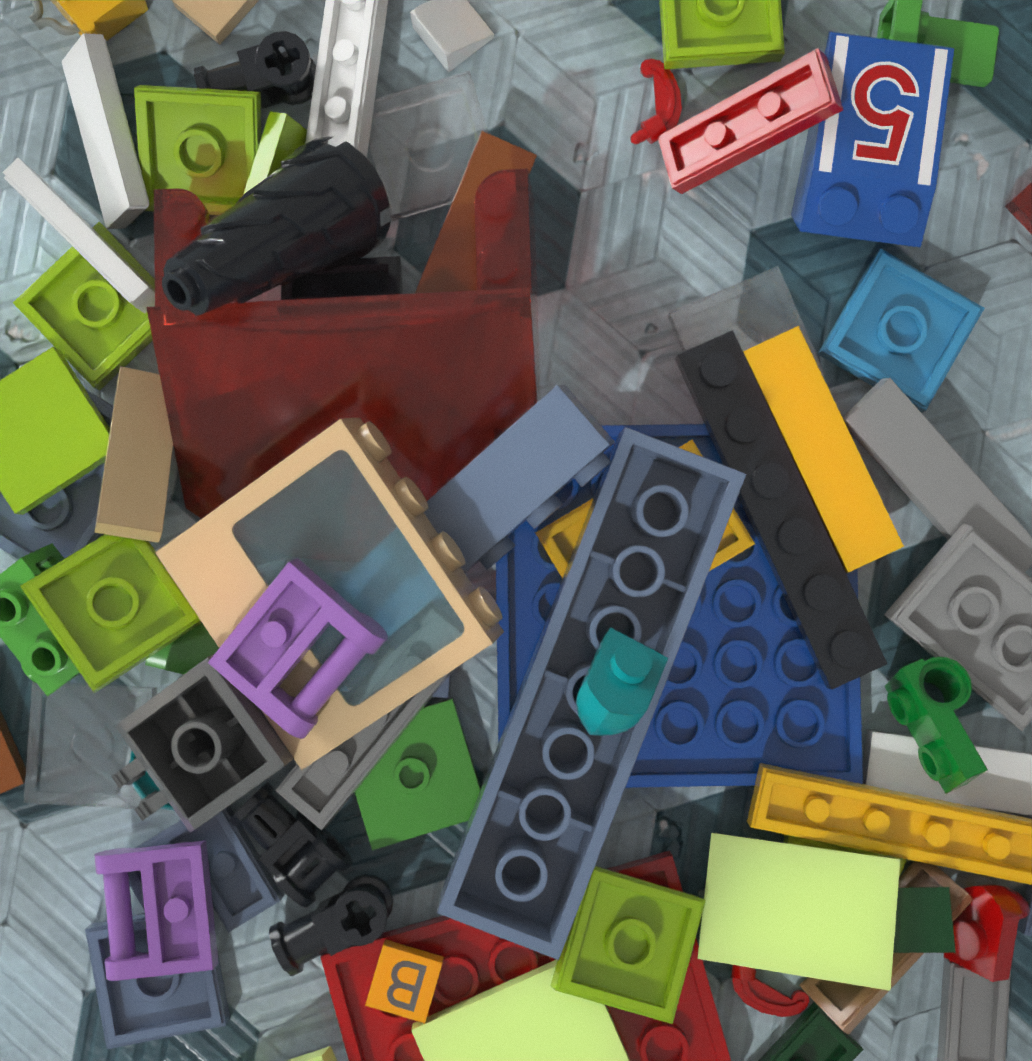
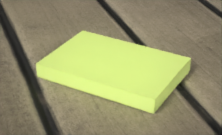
M711 833L704 894L706 901L702 912L697 959L890 991L900 859Z
M557 959L430 1015L426 1018L425 1023L417 1021L413 1023L411 1029L424 1061H630V1058L606 1005L555 991L550 986Z

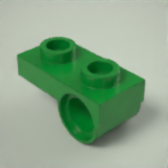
M933 657L926 661L920 659L902 667L884 686L888 692L887 701L895 719L901 725L908 727L919 747V760L927 775L934 781H938L945 794L967 785L988 770L955 714L968 701L971 695L972 683L970 676L961 664L947 657ZM924 682L931 683L939 688L943 694L944 703L933 700L926 693Z

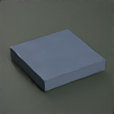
M145 913L134 915L133 926L136 951L142 953L149 952ZM107 921L91 924L85 929L107 1049L222 1027L228 1024L230 1013L219 954L218 964L213 970L110 981L106 979L105 958L111 956Z

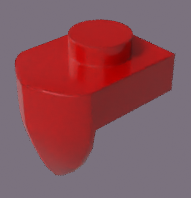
M979 885L963 888L973 900L953 921L956 953H944L943 957L992 982L1009 980L1018 923L1020 919L1026 918L1030 914L1029 904L1021 894L1005 886Z

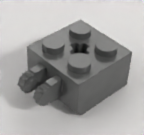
M213 655L197 664L115 726L137 758L111 776L118 788H122L124 785L130 786L143 777L147 771L160 789L155 790L142 799L139 806L134 809L142 821L169 802L191 833L294 759L261 709L208 663Z

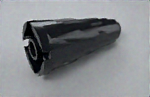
M329 136L316 138L298 147L291 155L281 161L280 168L247 191L234 206L201 227V234L166 261L163 269L162 288L167 299L177 309L182 311L188 310L198 316L231 302L242 304L279 285L284 286L307 274L320 270L330 272L369 254L384 241L391 223L390 221L383 226L380 223V212L389 208L390 203L384 184L373 165L359 150L347 141L336 147L327 144L328 140L333 138Z

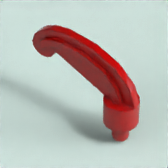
M652 58L646 59L641 63L640 72L646 78L653 77L656 115L641 122L642 129L631 135L630 141L635 145L645 140L650 144L658 141L659 135L678 125L682 112L681 92L670 69L664 70V63Z
M732 965L731 978L733 989L743 1002L761 1013L779 1017L794 1016L807 1008L809 996L805 991L796 990L791 994V997H788L757 979L755 968Z

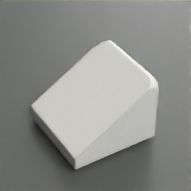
M430 0L410 12L413 29L448 73L494 38V33L467 0Z

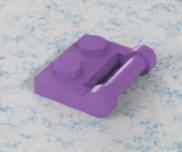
M297 558L286 564L208 663L283 730L296 738L302 739L317 724L318 717L316 713L366 653L375 654L387 640L388 635L377 621L359 612ZM331 624L345 638L296 697L288 695L279 686Z
M206 840L133 849L117 848L101 851L94 855L96 874H103L111 955L105 958L107 980L119 981L213 970L217 966L218 953ZM141 871L149 951L146 953L136 951L128 874V872Z

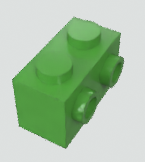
M53 543L21 557L0 574V638L20 661L26 676L37 683L47 697L80 674L20 587L64 559Z

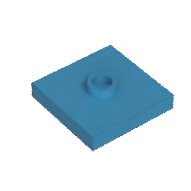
M880 249L875 253L817 355L873 387L882 378H891L922 413L927 410L985 308L885 250Z

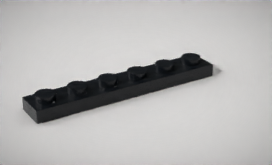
M731 330L678 354L675 361L723 465L746 474L738 498L826 688L832 690L887 665V661L734 331Z

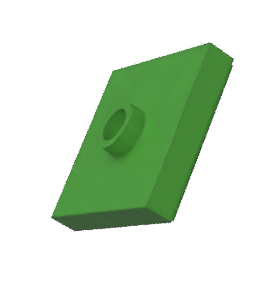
M454 698L424 706L355 791L372 850L469 821L481 786Z

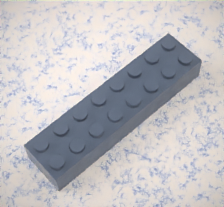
M627 427L617 436L609 457L611 463L605 467L441 890L437 910L438 914L559 960L746 476L743 472ZM610 627L668 657L648 710L634 727L615 735H589L578 716L576 699L598 647Z

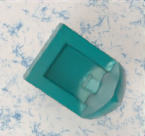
M610 627L598 647L576 699L578 716L589 735H615L634 727L648 710L668 657Z

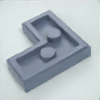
M230 805L191 833L182 820H179L135 847L142 848L206 840L213 908L228 933L275 905L284 897L267 867L259 860L260 855L241 825L234 827L228 821L235 814ZM141 871L128 872L130 887L144 909Z

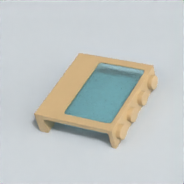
M360 418L339 419L155 552L219 648L286 564L297 558L354 608L373 618L387 632L388 638L375 654L366 653L316 713L318 722L305 738L301 739L290 735L263 712L301 770L493 644L504 633L498 623L502 620V613L493 597L482 586H479L477 589L474 588L461 568L465 565V558L458 545L446 532L437 533L424 514L428 509V503L420 489L410 478L405 476L401 479L387 459L392 452L385 437L371 422L364 424ZM330 624L279 687L288 695L296 697L345 636Z

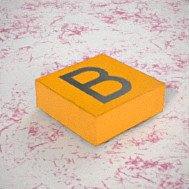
M385 939L365 1006L425 1023L444 957Z

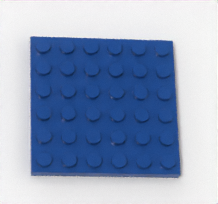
M705 424L601 425L615 442L618 434L625 427L676 447H680L693 439L704 458L723 465ZM494 427V441L509 427ZM614 444L604 452L608 459ZM605 468L583 487L575 479L568 483L556 494L563 505L535 529L527 520L508 536L516 546L496 562V603L502 613V620L498 623L504 631L497 639L498 743L562 581L559 572L535 532L593 499ZM737 497L733 508L755 544L708 572L625 788L755 786L760 763L863 784L860 677L832 690L826 688L744 508ZM857 568L846 573L858 599Z

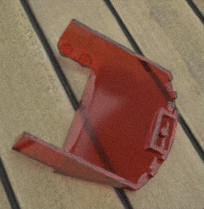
M528 168L496 171L487 176L480 183L476 191V291L255 301L242 304L235 302L198 316L188 310H179L169 302L162 288V278L166 261L201 234V227L210 222L208 210L204 203L188 190L180 188L154 190L155 307L146 308L185 508L199 518H204L339 419L360 418L364 424L366 422L374 424L391 448L392 453L387 459L401 479L405 476L410 478L420 489L426 501H428L541 400L535 208ZM339 450L239 521L235 526V534L240 540L268 550L297 557L338 562H360L396 530L398 526L346 451Z

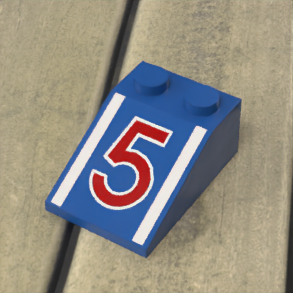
M829 31L824 54L827 56L844 110L810 127L808 130L791 217L800 232L921 248L937 185L954 48Z

